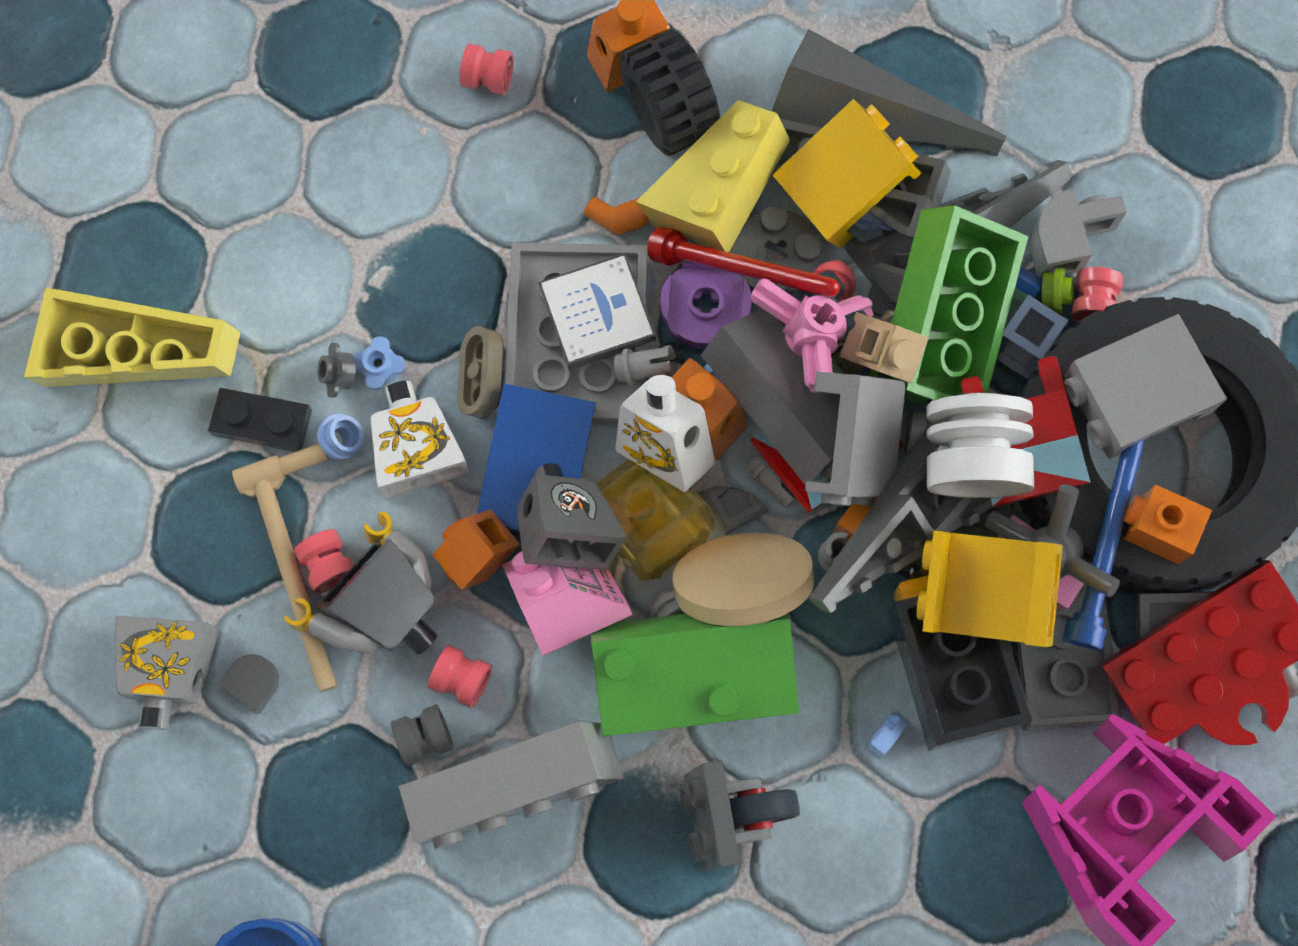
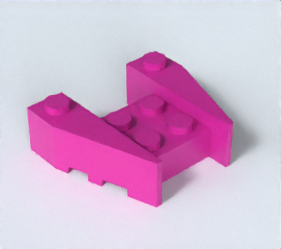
M1114 714L1093 733L1112 754L1064 802L1059 804L1039 785L1022 804L1086 926L1105 946H1153L1176 920L1137 881L1188 829L1196 834L1225 862L1244 851L1276 816L1238 779L1221 770L1219 772L1211 770L1194 761L1195 757L1179 748L1171 749L1145 735L1147 731Z

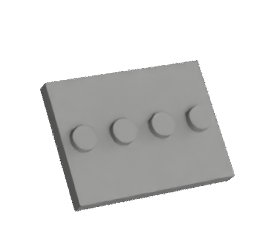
M512 243L505 384L596 402L593 423L618 424L622 403L644 384V379L637 380V383L631 386L627 382L620 383L618 381L614 368L615 355L622 354V352L568 370L538 282L625 253L646 308L647 245ZM645 344L632 348V352L644 351Z

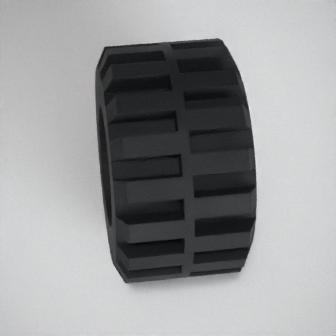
M669 29L621 53V75L632 107L652 143L666 156H671L692 146L720 118L717 98L709 76L694 48L677 30Z

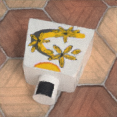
M666 375L651 377L622 403L619 411L615 445L616 452L683 492H686L715 464L705 410L700 404L677 392L675 381L671 377Z
M399 381L388 385L385 388V393L390 409L371 415L376 481L378 488L387 499L469 474V466L435 398L427 397L416 400L411 381Z

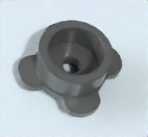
M332 342L329 345L328 355H323L319 359L317 375L320 383H326L328 397L335 398L338 395L339 389L348 390L352 387L355 380L356 363L351 353L340 352V345Z

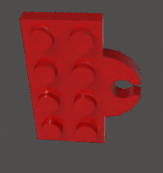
M1263 560L1104 660L1099 666L1138 727L1147 731L1145 735L1162 744L1168 743L1196 724L1205 734L1228 745L1256 744L1258 741L1255 734L1240 725L1239 713L1245 705L1256 703L1262 712L1261 723L1268 730L1275 733L1281 726L1289 709V686L1283 670L1298 661V602L1273 563Z

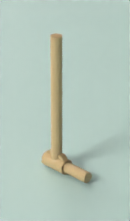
M319 444L280 458L278 455L232 470L233 479L239 493L251 498H257L296 621L301 620L305 616L306 610L298 607L294 600L302 598L310 605L311 603L275 495V490L281 487L287 474L329 460L328 455L323 452ZM309 630L300 632L319 693L336 688L337 683L323 641L311 635Z

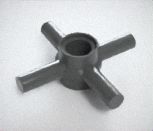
M1071 485L1059 486L1048 526L1034 532L997 511L991 512L987 517L985 527L1005 539L1063 545L1060 578L1069 574L1107 597L1113 596L1117 591L1120 583L1119 579L1082 559L1084 554L1083 542L1078 533L1069 527L1079 495V490Z

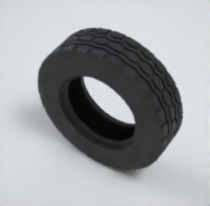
M1148 297L1139 298L1136 302L1127 300L1107 306L1104 312L1097 310L1078 321L1075 325L1076 327H1070L1053 343L1043 357L1055 356L1058 359L1064 382V374L1074 360L1179 314L1227 398L1214 411L1225 428L1232 451V473L1226 493L1217 507L1212 510L1194 555L1179 565L1124 540L1130 525L1124 522L1110 575L1120 581L1117 591L1133 595L1135 592H1187L1213 589L1240 576L1265 560L1279 549L1282 542L1288 540L1298 527V371L1293 363H1289L1284 357L1286 354L1269 337L1265 338L1259 333V329L1240 317L1237 319L1230 315L1231 312L1210 304H1198L1196 300L1176 297L1172 299ZM1037 366L1021 391V398L1027 399L1045 394L1039 366ZM1068 399L1090 479V484L1076 487L1079 490V495L1069 527L1078 533L1083 542L1084 554L1082 559L1092 564L1111 490L1101 479L1091 459L1087 439L1088 421L1080 406H1074ZM1058 492L1018 501L1024 516L1028 515L1031 521L1029 525L1033 529L1038 530L1048 526Z

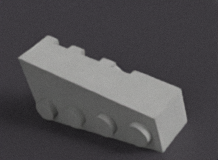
M577 721L399 786L415 844L433 842L434 848L437 850L464 841L463 832L478 828L480 834L507 826L508 817L524 813V817L528 818L554 809L552 805L554 802L570 798V802L593 796L599 793V787L623 780L624 776L611 736L603 737L601 723Z

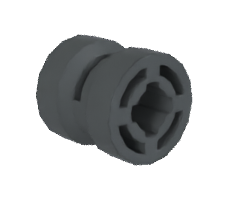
M438 704L423 709L421 715L411 719L404 716L391 721L396 745L407 767L420 763L424 755L434 752L441 755L454 749L449 729Z

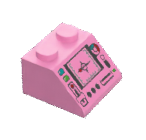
M522 552L518 553L511 561L502 564L542 656L632 615L630 607L609 569L600 570L525 564Z

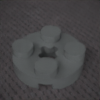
M773 205L766 207L762 212L748 217L731 248V253L813 273L819 266L822 244L814 228L804 218L791 211H785L780 206ZM778 245L784 248L783 254L787 259L783 262L777 258L772 262L765 259L768 254L767 247H776ZM739 275L743 281L744 279L746 280L752 293L760 280ZM775 284L791 296L798 290Z

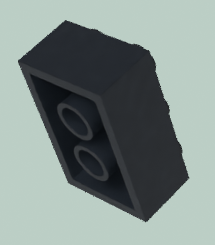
M919 596L894 602L888 614L928 751L1014 730L1033 721L1009 641L945 632H924V620H918L917 618Z

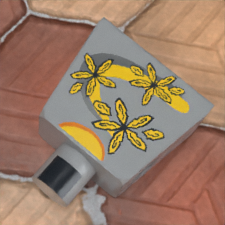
M116 616V689L118 695L142 701L138 727L168 730L172 703L196 704L198 702L219 637V629L208 622Z

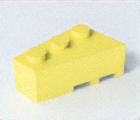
M737 100L636 201L642 212L649 218L650 224L655 228L666 227L678 230L689 241L705 247L730 252L790 142L778 114Z

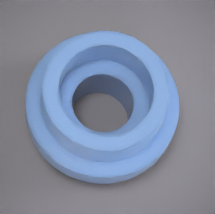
M333 414L321 422L317 438L321 449L326 455L335 460H346L358 453L363 442L364 433L360 423L355 418L344 414ZM334 431L342 437V445L337 441Z

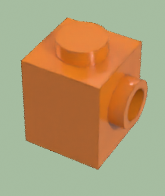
M1155 484L1142 497L1136 494L1131 500L1123 520L1130 524L1124 540L1179 565L1194 555L1212 510Z
M490 509L461 518L451 524L442 534L445 541L432 555L443 567L446 576L456 583L461 590H465L489 580L520 546V543Z

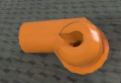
M594 196L586 205L583 213L584 216L616 235L637 230L649 222V218L636 203L639 198L612 207Z

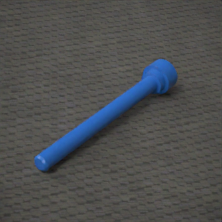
M1145 440L1127 447L1120 454L1092 565L1108 574H1111L1124 524L1123 520L1128 509ZM1086 585L1080 612L1075 611L1072 620L1066 621L1062 636L1064 642L1086 649L1102 650L1107 632L1106 629L1102 628L1104 619L1100 617L1105 598L1104 594Z

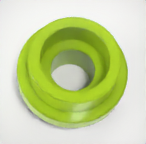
M1056 268L1055 272H1044L1042 304L1050 309H1054L1058 314H1063L1064 306L1073 304L1074 279L1073 277H1065L1064 268Z

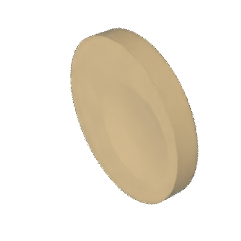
M771 533L733 534L703 543L688 552L677 563L672 575L676 602L681 610L698 621L720 626L753 625L781 617L800 606L808 598L813 590L815 581L812 558L808 550L793 539Z

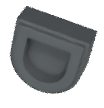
M255 654L245 655L233 663L218 686L254 711L261 713L277 690L279 675L274 664L266 658Z

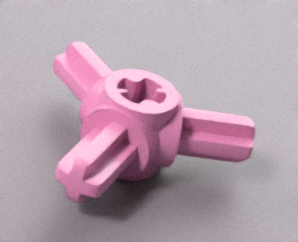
M761 279L750 295L753 303L786 324L782 330L785 333V340L790 349L802 357L804 382L813 393H819L814 391L816 371L833 373L831 354L838 347L837 341L841 340L846 334L847 323L845 315L854 311L864 310L868 316L873 317L872 301L868 297L863 298L861 295H856L838 303L825 296L817 295L810 298L805 296L800 302L767 279Z

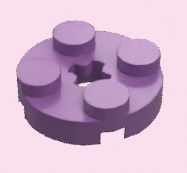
M689 261L682 264L681 269L675 271L672 276L670 274L665 280L660 295L662 320L668 328L671 338L689 347L706 349L722 326L750 314L752 301L750 299L751 291L745 279L743 281L741 276L736 273ZM702 294H710L711 301L719 303L717 308L711 309L710 313H702L700 308L693 306V301H700Z

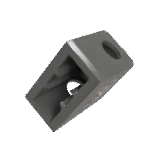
M555 463L544 464L535 471L534 477L518 503L517 516L525 564L607 570L627 538L597 484L587 479L564 477L561 467Z

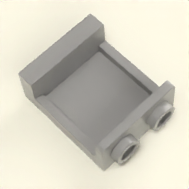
M1179 314L1074 360L1064 374V386L1068 399L1074 406H1080L1088 421L1087 432L1092 443L1099 450L1103 449L1109 459L1118 456L1127 447L1191 418L1196 421L1212 414L1227 400Z
M816 371L814 391L840 394L831 481H806L805 491L822 493V503L873 506L875 497L880 496L896 473L906 381Z

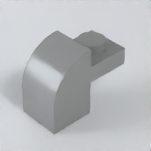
M1073 188L1062 191L1054 196L1044 207L1030 237V253L1036 275L1043 279L1044 272H1055L1056 268H1064L1065 275L1077 273L1083 269L1092 256L1087 236L1116 230L1127 213L1122 196L1108 199L1104 195L1091 196L1082 200L1078 205Z

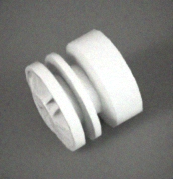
M969 393L931 401L927 405V419L936 425L927 429V438L930 442L950 448L933 452L927 456L928 491L951 497L997 498L1016 496L1034 490V457L1032 453L1010 447L1027 442L1033 438L1032 426L1025 424L1033 418V405L1031 401L1021 397L993 393Z

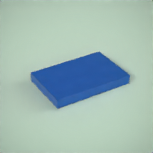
M504 383L477 514L491 509L506 528L519 530L518 503L534 477L535 471L540 466L555 463L561 467L564 477L581 479L596 402Z

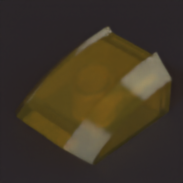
M627 459L596 483L627 537L617 554L640 581L661 578L667 569L682 559L688 552L698 545L705 543L715 524L707 503L691 487L686 492H683L630 459Z

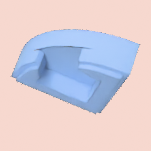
M897 711L895 713L892 712L867 742L866 749L880 759L887 753L910 722Z

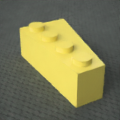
M46 287L24 378L44 387L227 377L231 376L241 332L224 320Z

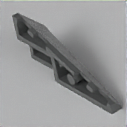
M808 29L787 69L772 108V112L777 113L780 119L823 128L854 99L865 109L871 104L876 107L890 123L884 131L893 141L901 136L908 145L919 146L923 142L946 145L947 150L959 151L961 148L990 151L992 156H998L1007 137Z
M780 119L790 139L781 158L788 161L822 127ZM917 154L918 158L912 163L921 174L915 180L909 175L906 176L874 205L868 213L909 239L914 240L921 210L938 208L941 205L951 174L946 160Z
M1056 160L1051 162L1049 169L1029 180L1022 173L1011 177V186L997 192H989L988 189L982 188L945 202L940 207L955 205L1011 228L1071 179L1069 163ZM882 229L881 236L865 242L853 237L845 244L846 252L869 282L872 284L873 280H875L892 302L897 303L913 240L895 229Z
M930 427L925 429L810 595V601L822 611L828 613L837 609L835 604L853 593H864L872 588L871 582L885 573H896L922 557L926 540L932 541L933 530L952 533L961 526H972L980 521L979 515L993 507L991 498L951 497L928 491L927 456L933 452L950 448L928 440L927 429Z

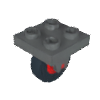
M722 760L702 763L684 775L685 783L680 784L682 808L685 813L691 812L694 832L688 835L689 850L692 861L694 863L700 862L701 873L741 864L738 845L768 840L772 838V823L789 820L800 815V807L795 790L783 789L766 792V788L762 786L761 778L726 783ZM737 794V797L729 799L728 795ZM743 828L744 832L735 833L736 829Z

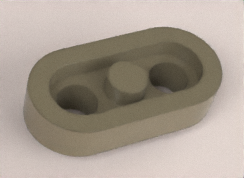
M482 326L473 327L463 339L460 349L457 403L460 411L463 414L480 419L489 417L500 404L502 394V360L504 357L501 335L497 331Z

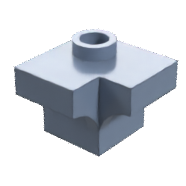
M1015 287L997 360L1026 379H1029L1038 366L1039 360L1044 357L1069 320Z

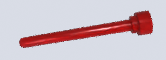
M666 227L656 228L651 233L647 244V253L650 260L668 266L685 260L759 280L767 279L775 284L825 297H834L840 290L839 282L834 278L688 243L681 232Z

